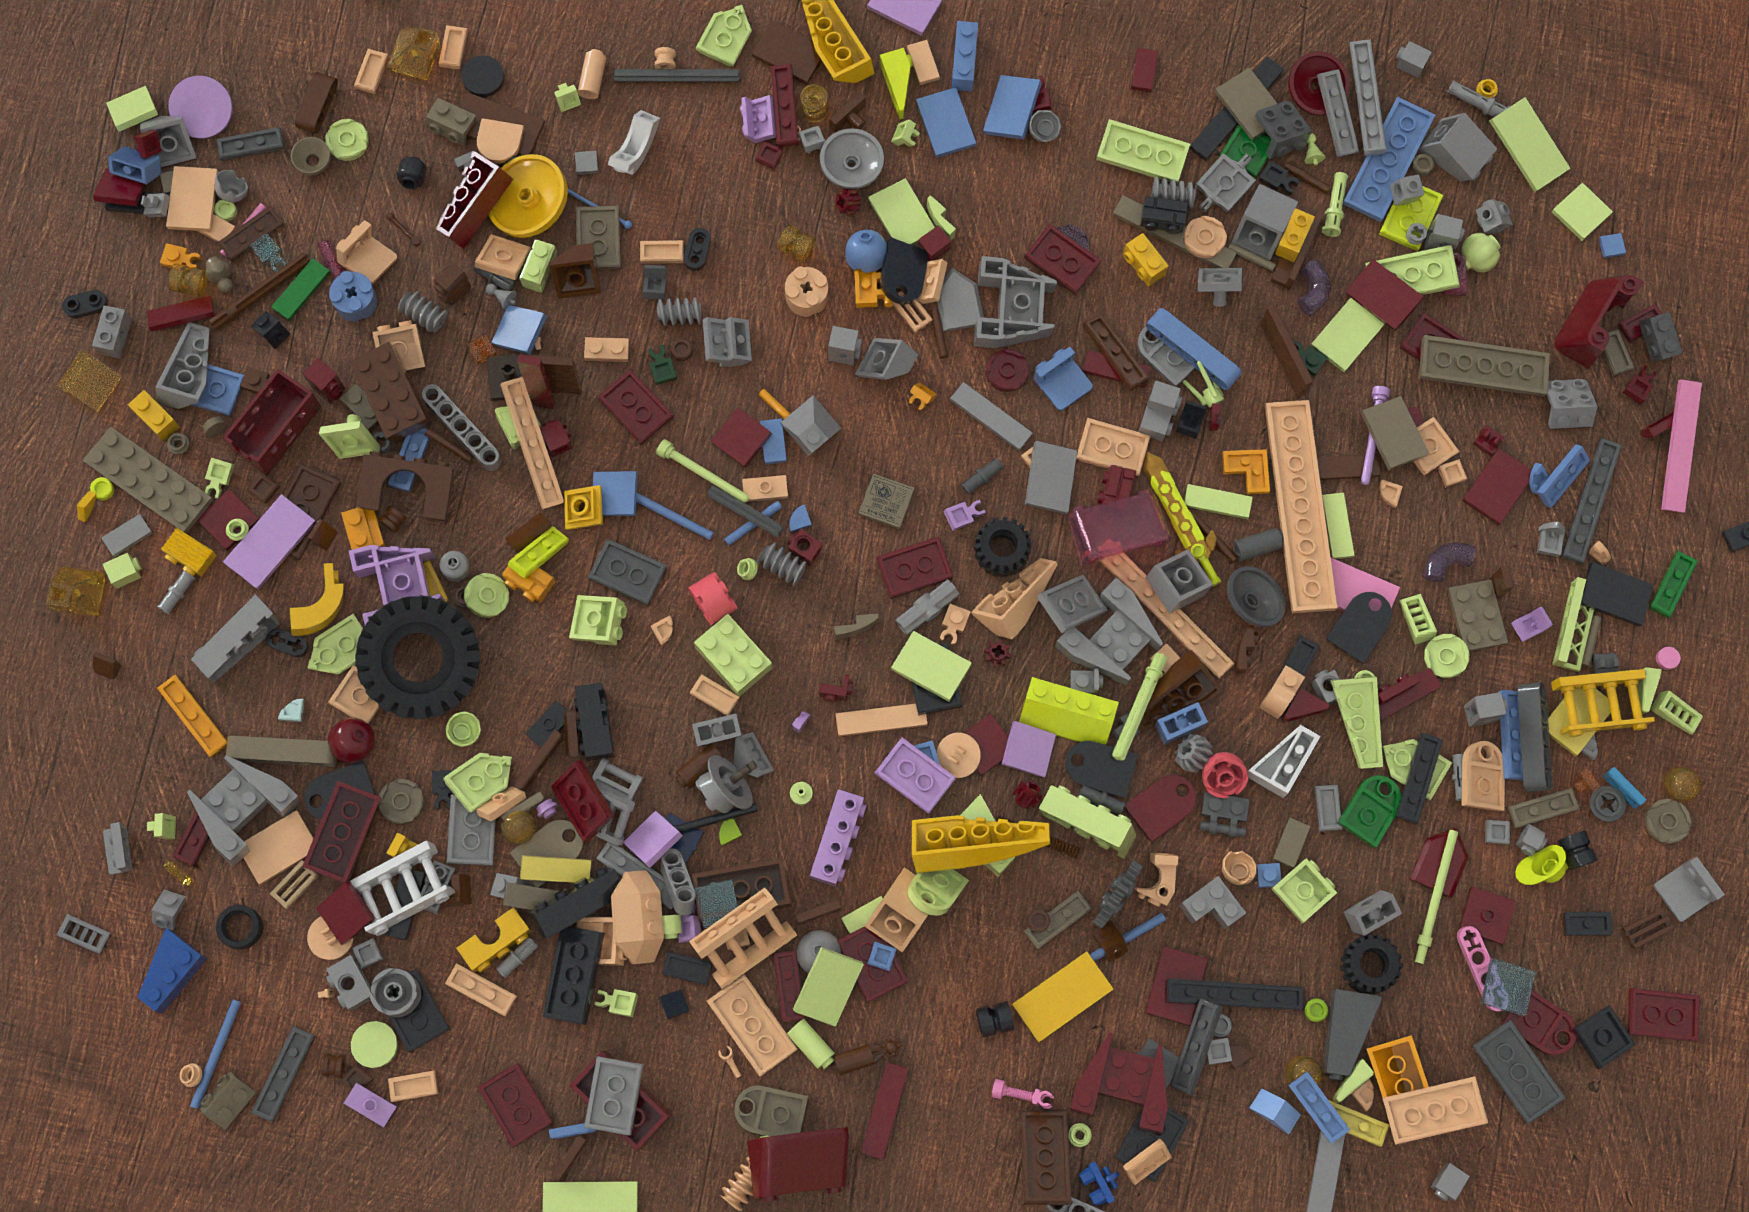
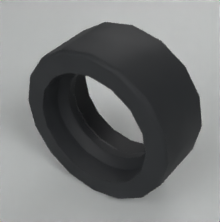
M236 904L227 907L221 912L216 922L218 938L223 944L233 949L243 950L258 942L262 935L263 923L261 917L255 910L246 905ZM236 914H245L249 916L253 924L250 936L240 941L231 939L226 931V924L229 918Z

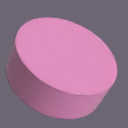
M1665 647L1657 653L1656 662L1662 669L1671 670L1680 663V654L1673 647Z

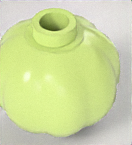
M1483 233L1472 234L1462 245V259L1460 262L1466 270L1471 268L1480 273L1488 272L1496 266L1499 260L1500 253L1498 250L1501 248L1500 244L1492 235L1486 236Z

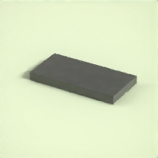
M1508 1020L1472 1045V1048L1526 1124L1531 1123L1566 1098L1511 1020Z

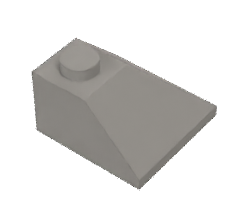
M158 116L141 122V133L157 130L162 151L154 155L160 157L161 167L196 158L183 117Z
M874 338L855 375L857 377L884 380L909 373L918 354L903 340Z
M814 395L780 423L807 456H810L841 429Z

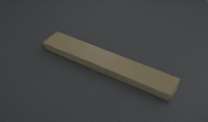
M1124 195L1121 197L1112 216L1196 257L1188 251L1184 244L1185 226L1183 232L1178 234H1169L1163 229H1157L1156 231L1146 230L1145 227L1140 226L1143 205ZM1224 247L1218 255L1212 258H1196L1216 268H1229L1237 252Z

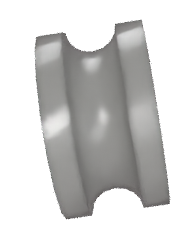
M1420 223L1412 224L1406 232L1407 241L1413 245L1421 244L1427 235L1426 227ZM1414 230H1416L1417 233H1421L1419 238H1417L1416 235H1412Z

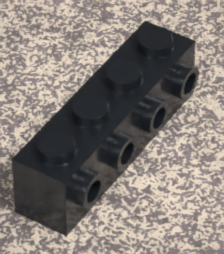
M601 867L594 871V876L589 879L586 877L574 883L573 888L569 890L563 889L555 893V898L548 902L544 900L534 905V910L529 913L541 936L548 939L611 902V895L621 880L614 868Z

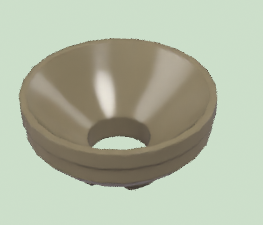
M303 138L291 150L292 164L302 174L310 176L320 174L330 163L329 148L319 138ZM309 157H318V164L315 166L308 165L307 160Z

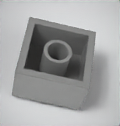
M1189 549L1155 565L1146 576V580L1169 613L1204 597L1213 586Z

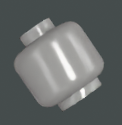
M449 551L440 560V570L449 581H462L470 572L468 559L459 551Z

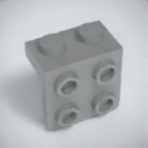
M1584 379L1548 381L1547 396L1551 404L1548 420L1549 428L1593 427L1598 406L1588 382Z

